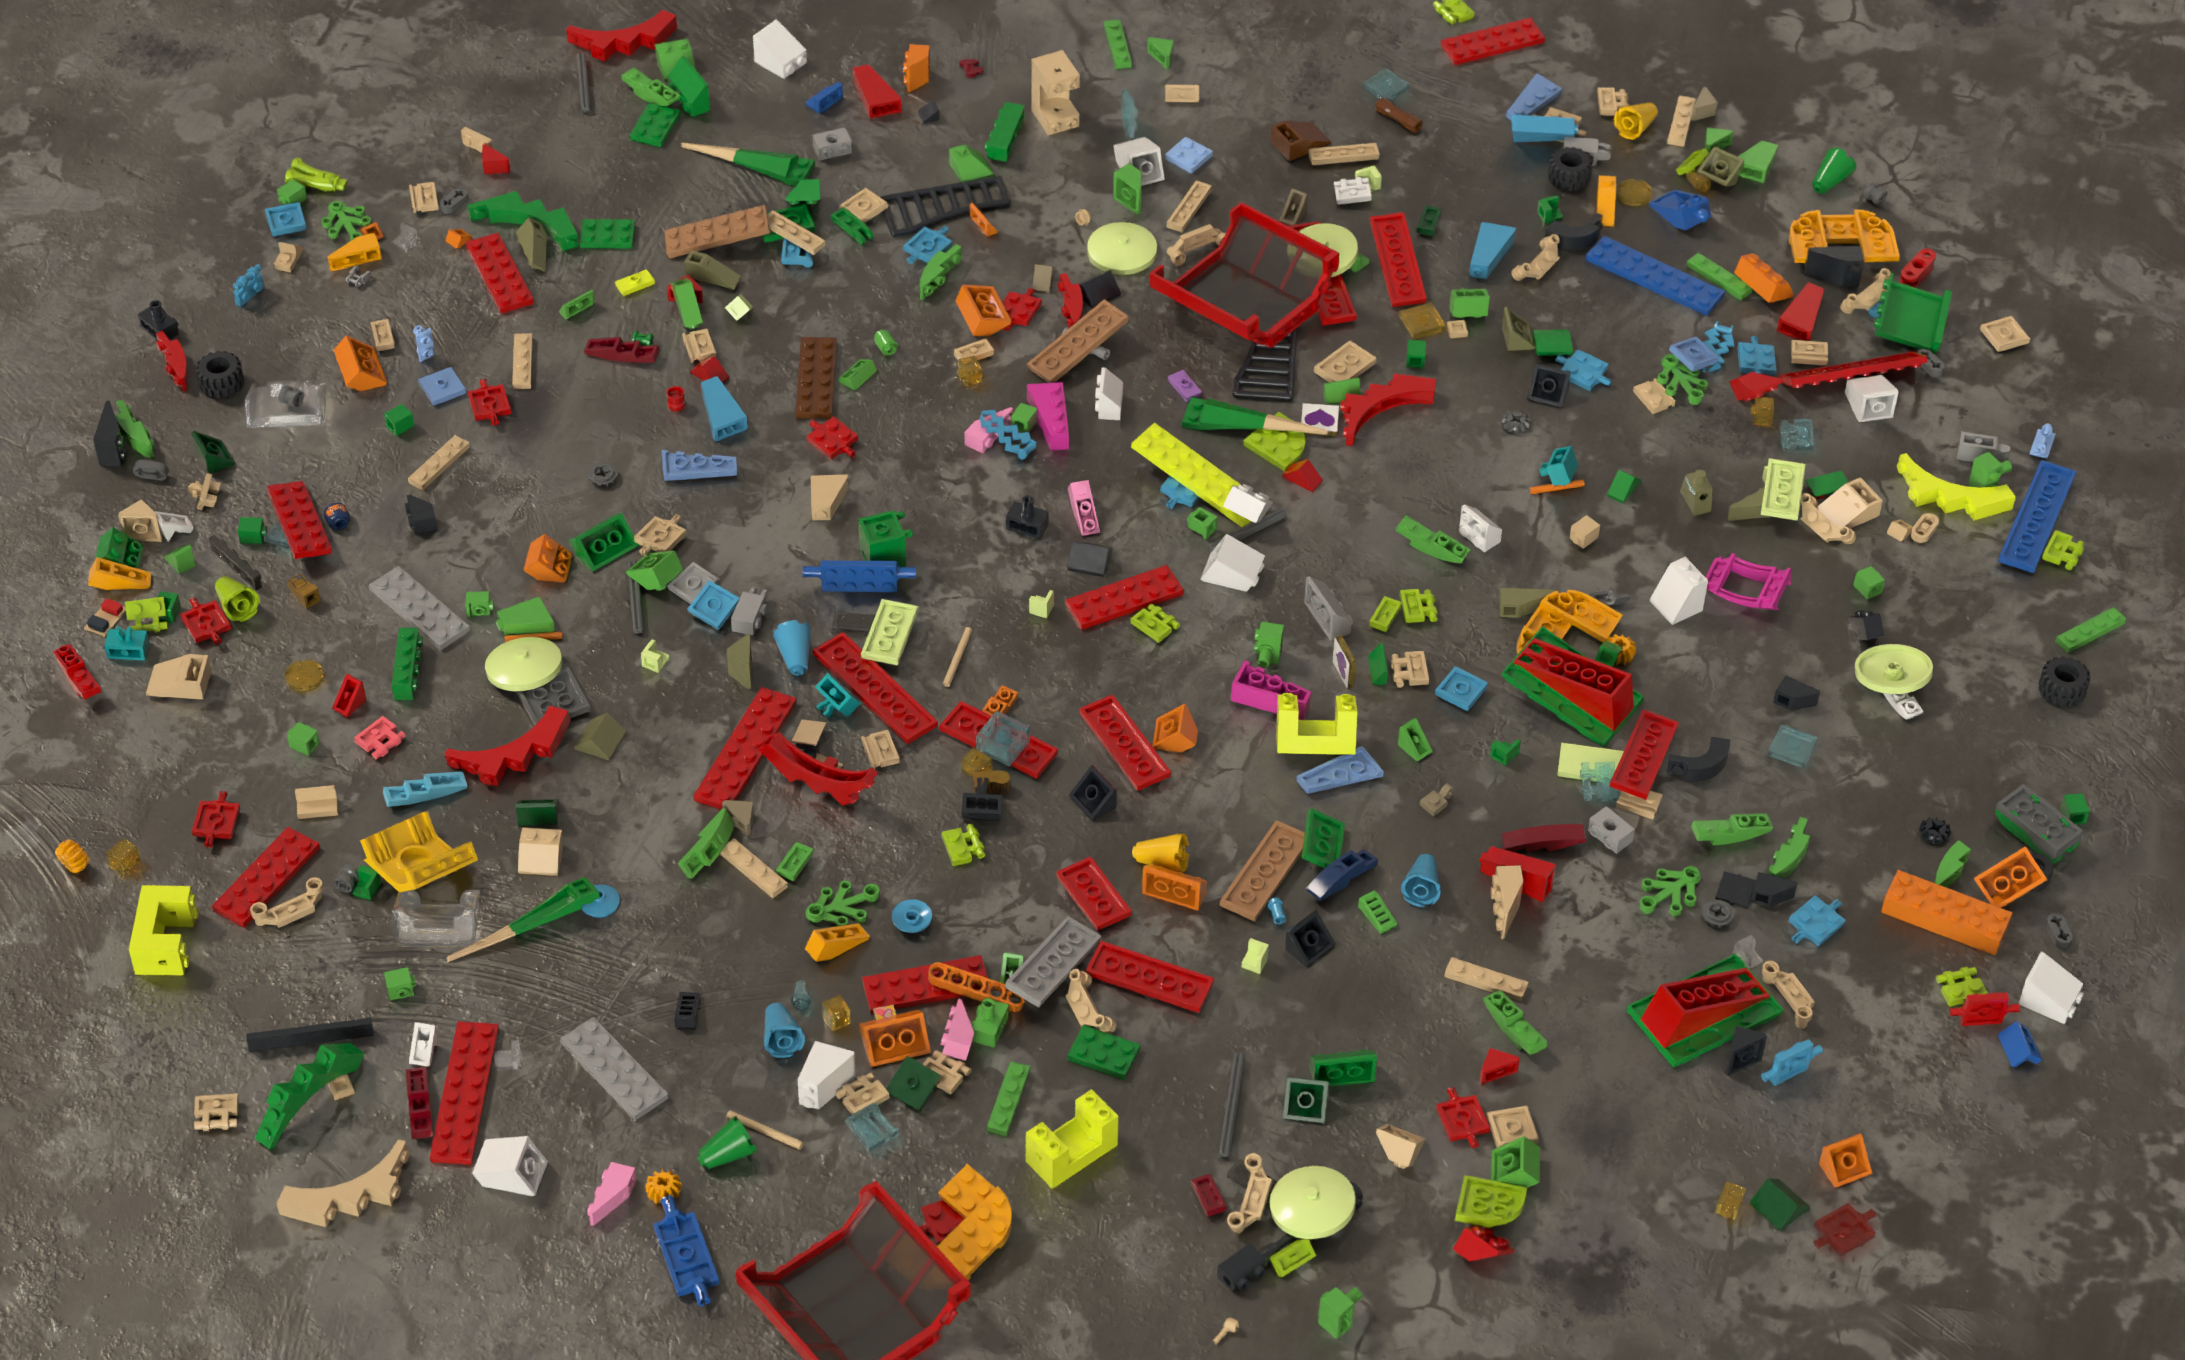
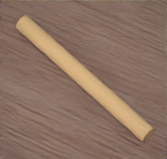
M966 627L943 681L945 687H950L972 633V629Z
M731 1110L727 1114L728 1119L737 1116L742 1125L801 1150L804 1142Z

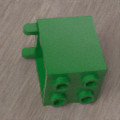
M892 510L858 519L859 548L864 561H897L899 567H906V538L913 536V531L911 529L903 531L899 522L900 519L905 517L903 511L895 513Z

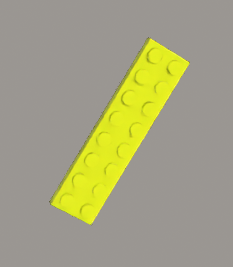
M1155 422L1132 442L1131 448L1193 491L1240 527L1252 522L1223 506L1232 487L1241 484Z

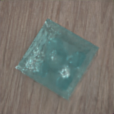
M996 711L977 734L976 751L1010 767L1030 742V726Z

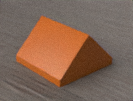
M1859 1133L1823 1147L1819 1165L1834 1187L1872 1174L1862 1134Z

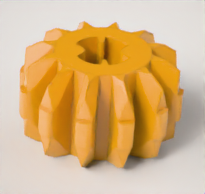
M1615 634L1613 637H1608L1607 641L1623 647L1616 660V665L1622 663L1625 666L1627 662L1631 663L1636 655L1635 641H1631L1630 637L1625 638L1623 634L1621 636Z
M67 839L63 841L55 851L57 859L72 873L82 871L89 863L87 853L74 840Z
M662 1169L661 1173L654 1171L653 1176H648L645 1185L649 1200H654L655 1204H658L665 1196L667 1201H669V1195L679 1198L682 1189L678 1174L673 1175L672 1170L665 1173L664 1169Z

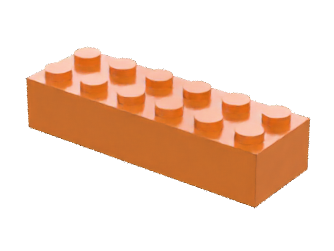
M1901 870L1897 871L1884 898L1881 913L1995 956L2008 930L2013 912Z

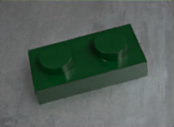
M1425 205L1416 233L1433 236L1441 217L1442 209Z

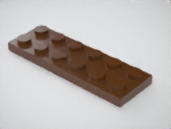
M801 337L796 418H832L837 348L836 337Z

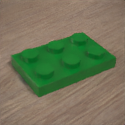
M648 103L630 133V140L662 147L681 116L680 110Z
M805 204L775 211L809 232H815V225ZM770 230L769 234L762 235L765 243L784 239V237Z
M582 219L580 248H633L635 220Z
M1311 808L1307 812L1301 858L1326 868L1341 857L1345 823Z
M1083 1025L1067 1055V1060L1125 1080L1140 1051L1141 1044Z

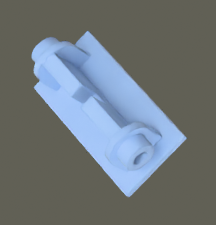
M420 325L416 326L414 329L417 344L416 351L419 362H422L435 355L431 328L425 330Z
M2047 423L2042 426L2041 430H2037L2030 451L2031 455L2045 459L2048 458L2056 435L2052 433L2053 428L2051 424Z

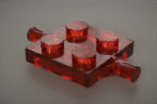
M1847 1203L1815 1221L1814 1226L1823 1237L1814 1241L1815 1247L1820 1249L1824 1245L1829 1244L1840 1256H1843L1868 1242L1876 1234L1868 1224L1870 1219L1876 1217L1875 1211L1873 1212V1209H1870L1861 1214L1850 1203Z

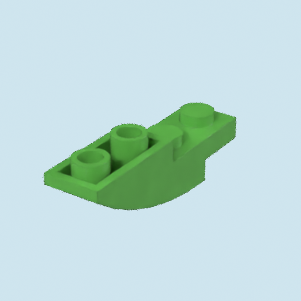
M634 67L622 75V81L633 88L635 95L652 104L669 106L680 98L677 92L660 80L656 79L653 81Z
M955 244L946 253L939 250L928 262L920 279L921 300H924L939 286H942L945 282V274L956 264L960 263L962 260L961 246Z
M123 399L116 401L119 414L115 415L121 436L137 452L153 458L155 445L153 440L149 439L148 428L143 427L141 421L136 422L135 417L131 418L133 416L129 405H125Z
M1405 515L1395 530L1411 540L1410 546L1444 561L1462 563L1471 550L1440 530L1437 534L1407 515Z
M722 808L698 834L700 840L678 862L687 878L692 879L704 865L710 866L727 844L735 822L725 808Z
M1767 813L1732 814L1729 820L1693 821L1691 825L1697 841H1711L1712 846L1749 840L1773 830Z
M1800 817L1798 824H1793L1791 830L1793 838H1788L1787 845L1782 843L1780 851H1775L1773 857L1775 865H1770L1768 874L1785 879L1800 864L1810 840V835L1804 834L1808 819Z
M1501 990L1483 998L1486 1007L1498 1026L1518 1050L1523 1048L1529 1055H1532L1547 1048V1040L1524 1019L1523 1011Z

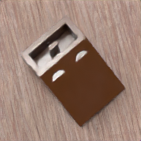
M1283 121L1271 126L1270 142L1288 161L1308 154L1309 149L1322 148L1331 144V141L1313 122Z

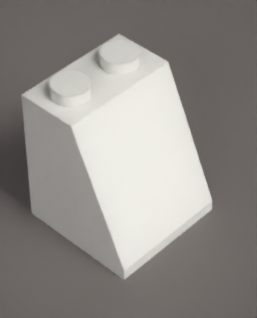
M774 20L753 36L754 61L781 78L785 79L807 63L806 49L779 21Z
M1143 137L1114 145L1116 162L1120 168L1129 163L1141 171V186L1165 180L1160 147L1149 139Z
M1882 375L1847 380L1845 394L1858 422L1893 418L1898 390Z
M1226 534L1210 553L1200 580L1247 592L1251 586L1255 587L1259 580L1257 575L1265 565L1262 563L1265 555Z
M1685 556L1670 563L1651 596L1650 602L1672 625L1703 611L1708 580Z
M2041 952L2025 981L2019 1005L2065 1024L2068 1017L2072 1018L2077 1007L2074 1005L2076 1003L2080 1004L2084 993L2081 992L2083 983L2048 955Z
M815 1041L798 1078L799 1104L807 1108L820 1109L836 1095L835 1092L840 1090L841 1086L846 1083L850 1084L856 1077L855 1052Z
M528 1136L485 1139L472 1174L484 1187L535 1196L548 1161Z

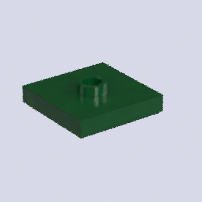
M906 1056L886 1090L889 1095L921 1112L942 1079V1076Z

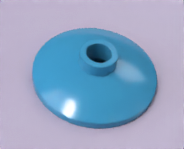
M594 885L599 891L600 898L595 899L590 904H583V912L592 917L611 915L619 907V893L608 885Z
M919 900L902 901L892 911L894 925L899 930L908 933L924 930L932 920L930 907Z

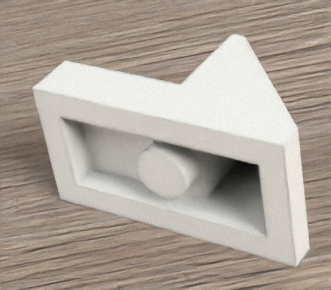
M155 511L160 530L168 542L175 531L179 533L192 532L194 527L187 516Z
M415 1022L409 1064L431 1067L434 1046H438L436 1025Z

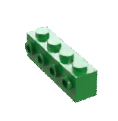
M1005 102L1003 108H1000L998 119H995L994 130L990 131L989 141H986L985 144L987 159L1008 161L1025 119V105Z
M399 628L392 678L394 700H414V693L418 688L416 677L419 676L418 661H421L420 647H423V636L419 635L418 628Z

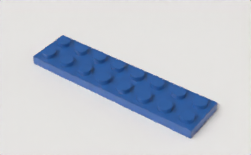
M1603 236L1586 254L1585 260L1706 316L1710 314L1725 296L1724 290L1606 236Z
M2041 460L2001 551L1998 562L2031 573L2035 572L2077 471Z

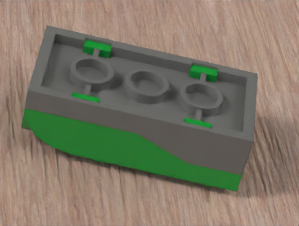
M2024 784L1996 805L1995 814L2001 824L2036 853L2047 857L2053 865L2062 859L2064 852H2071L2080 844L2083 830Z

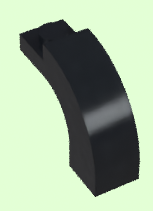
M1596 213L1586 224L1578 227L1567 226L1555 220L1546 229L1545 237L1556 234L1559 237V249L1578 250L1589 247L1598 241L1599 232L1603 227V215Z
M1711 737L1709 750L1699 757L1669 755L1667 773L1685 775L1686 782H1700L1713 778L1726 765L1731 739Z

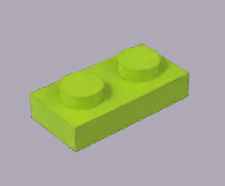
M1704 148L1693 152L1676 169L1679 175L1684 173L1688 175L1696 170L1695 167L1705 161L1704 158L1709 154L1707 149Z
M1384 596L1370 619L1369 626L1387 632L1401 609L1402 602Z
M1300 1238L1271 1256L1270 1259L1277 1275L1283 1277L1314 1258L1316 1254L1309 1239Z

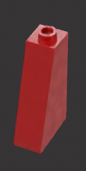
M869 64L853 67V81L869 119L902 112L901 97Z
M1808 282L1779 318L1777 331L1796 340L1811 341L1824 289Z
M1493 846L1487 852H1483L1480 857V872L1490 877L1496 874V867L1520 865L1523 877L1522 893L1542 903L1552 891L1556 865Z

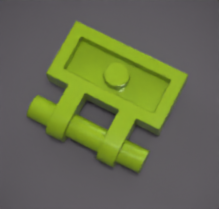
M1442 0V3L1438 1L1433 3L1435 10L1443 15L1446 22H1450L1452 25L1456 23V19L1462 23L1474 18V12L1462 0Z
M2055 530L2043 553L2042 559L2060 565L2061 561H2065V568L2072 570L2078 562V556L2084 551V542H2072L2073 536Z
M1419 589L1400 590V599L1406 623L1424 622L1425 616H1428L1431 622L1437 621L1438 611L1434 606L1435 597L1430 589L1425 590L1424 594H1420Z
M164 597L125 602L127 621L135 620L136 623L135 626H128L132 630L161 632L163 629H168L167 621H159V617L167 616ZM153 618V623L142 624V619Z
M1153 604L1148 606L1149 611L1143 608L1131 618L1132 625L1158 643L1171 634V627L1176 630L1180 627V623L1176 621L1175 617L1167 615L1161 607H1156Z
M973 824L966 826V833L962 832L961 827L942 832V839L953 866L972 862L971 855L977 854L978 858L985 857V847L980 842L978 829ZM972 841L973 845L968 846L966 842Z
M1963 967L1959 971H1946L1936 976L1938 983L1945 982L1946 984L1942 986L1941 992L1949 1007L1965 1003L1967 995L1988 994L1980 978H1971V976L1977 975L1975 967ZM1962 978L1963 980L1962 982L1958 983L1954 982V980Z

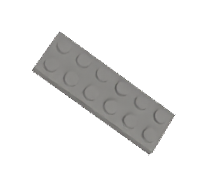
M399 566L369 584L371 592L413 628H418L419 633L440 651L470 632V626Z
M1067 916L1006 981L1005 988L1035 1006L1040 1007L1068 977L1070 972L1100 942L1102 936Z
M594 1017L560 1038L561 1044L635 1121L669 1099L668 1093Z

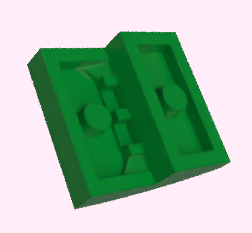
M1569 329L1533 330L1537 355H1573Z

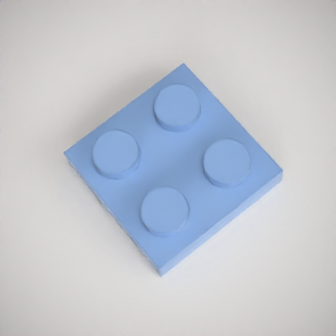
M1184 137L1165 154V160L1192 174L1212 157L1213 151L1188 137Z

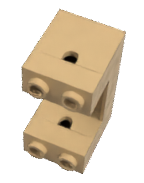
M1063 50L1032 59V112L1047 135L1079 127V113L1069 99V90L1079 88L1080 74Z

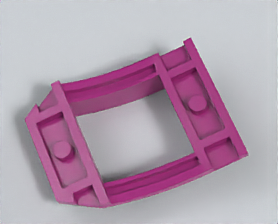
M1731 553L1728 558L1723 559L1721 556L1714 559L1705 577L1708 580L1707 590L1741 606L1754 609L1779 610L1777 604L1786 586L1791 585V568L1777 570V567L1747 562ZM1730 571L1765 583L1759 597L1741 596L1722 589Z

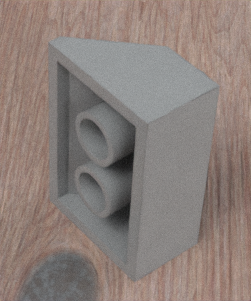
M1310 576L1306 577L1304 603L1330 641L1334 640V638L1338 639L1351 634L1353 620L1344 611L1342 603L1337 601L1333 590L1329 589L1326 583Z

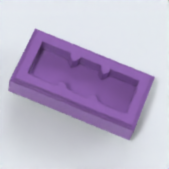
M1184 370L1168 376L1169 383L1186 403L1190 401L1191 397L1199 398L1202 396V391Z

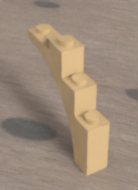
M398 1139L390 1153L378 1165L352 1181L318 1189L285 1186L277 1201L279 1215L327 1227L330 1220L334 1219L336 1211L359 1217L362 1210L366 1209L369 1200L391 1206L394 1199H397L400 1195L401 1187L398 1184V1179L401 1174V1167L403 1163L408 1161L410 1154L406 1141Z

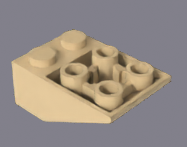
M1860 477L1846 483L1816 508L1836 526H1846L1851 529L1878 517L1883 500Z
M188 654L154 665L146 696L204 699L212 671L209 656Z
M1520 865L1496 867V874L1492 875L1493 887H1491L1490 893L1491 899H1495L1493 912L1498 917L1496 919V930L1500 931L1501 939L1505 938L1520 906L1523 886Z

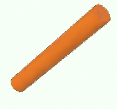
M1581 479L1571 481L1564 486L1548 484L1530 487L1529 490L1530 494L1584 487L1585 484L1584 480Z
M562 631L505 636V642L524 637H538L546 640L563 639Z

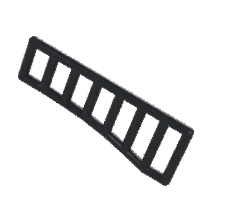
M1001 176L880 196L886 202L897 201L906 227L896 230L889 208L883 210L882 212L892 237L913 234L924 227L931 226L940 221L970 213L971 203L979 210L1005 206L1011 203ZM997 183L1002 199L993 201L987 185ZM980 186L986 202L976 204L970 189L971 187ZM954 190H964L969 206L959 207ZM947 192L953 210L943 212L937 193ZM930 195L937 216L928 219L920 196ZM903 199H914L922 222L912 226Z
M1265 304L1261 305V306L1257 309V312H1258L1259 310H1261L1262 307H1264V306H1266V305H1265ZM1269 305L1263 311L1290 313L1296 306ZM1262 311L1257 315L1259 317V328L1262 331L1266 332L1269 330L1261 329L1262 324H1276L1282 319L1263 317ZM1297 328L1285 337L1290 338L1289 343L1279 342L1273 348L1254 341L1251 342L1248 354L1233 380V397L1286 401L1293 399ZM1257 348L1289 350V355L1256 354L1255 352ZM1252 360L1288 363V368L1249 365ZM1245 373L1287 375V381L1243 378ZM1240 385L1287 388L1286 393L1241 391Z

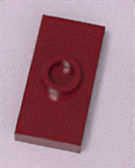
M1211 1174L1191 1180V1186L1207 1217L1227 1211V1206Z

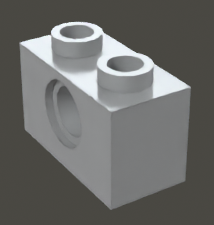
M846 128L813 135V148L819 161L852 153L851 139Z
M1607 806L1590 818L1588 831L1592 836L1598 838L1616 854L1633 842L1635 829Z

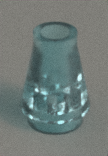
M804 980L796 982L791 998V1003L797 1010H805L811 1004L808 983Z

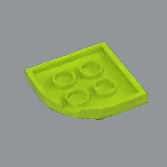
M1280 412L1274 415L1280 418L1291 420L1290 418L1286 417ZM1257 429L1243 440V446L1285 472L1302 457L1305 450L1304 432Z
M1464 1175L1455 1221L1480 1225L1486 1228L1509 1223L1521 1214L1527 1187Z

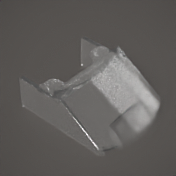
M313 380L266 382L267 386L257 387V383H253L245 398L247 427L325 425L326 381H322L321 384H313ZM284 385L291 386L293 390L303 391L304 399L298 408L290 406L289 403L285 404L279 401L278 395Z

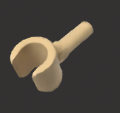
M1227 1318L1224 1328L1213 1342L1218 1344L1228 1331L1236 1333L1239 1321Z

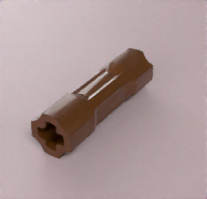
M1381 97L1375 104V110L1400 122L1416 134L1421 130L1423 120L1404 112L1386 98Z

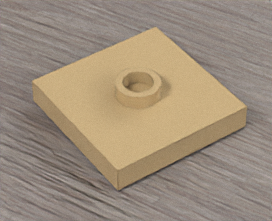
M865 188L839 206L840 209L846 208L863 223H866L888 208V203Z
M2012 316L1982 324L1980 327L1982 333L1998 352L2027 344L2030 341L2028 335Z
M1528 1106L1487 1112L1486 1117L1497 1148L1523 1136L1538 1144L1539 1138Z

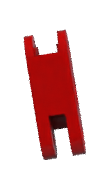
M1931 249L1920 250L1902 269L1899 283L1909 284L1908 286L1917 288L1933 271L1936 253Z

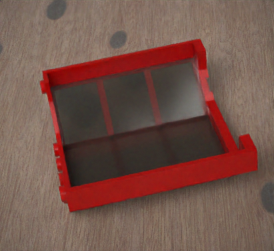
M1241 202L1230 210V226L1216 250L1199 261L1197 265L1188 270L1175 282L1166 280L1164 278V266H1158L1149 273L1150 287L1247 340L1273 348L1317 312L1320 306L1317 303L1321 295L1326 294L1331 284L1329 279L1333 271L1337 272L1339 268V252Z
M877 1181L870 1185H865L859 1191V1205L842 1228L831 1232L822 1241L814 1243L805 1252L797 1254L785 1265L778 1266L774 1272H758L754 1260L742 1264L735 1271L737 1284L804 1360H911L938 1342L941 1337L939 1332L944 1325L951 1324L958 1314L956 1309L962 1301L967 1302L971 1296V1283Z

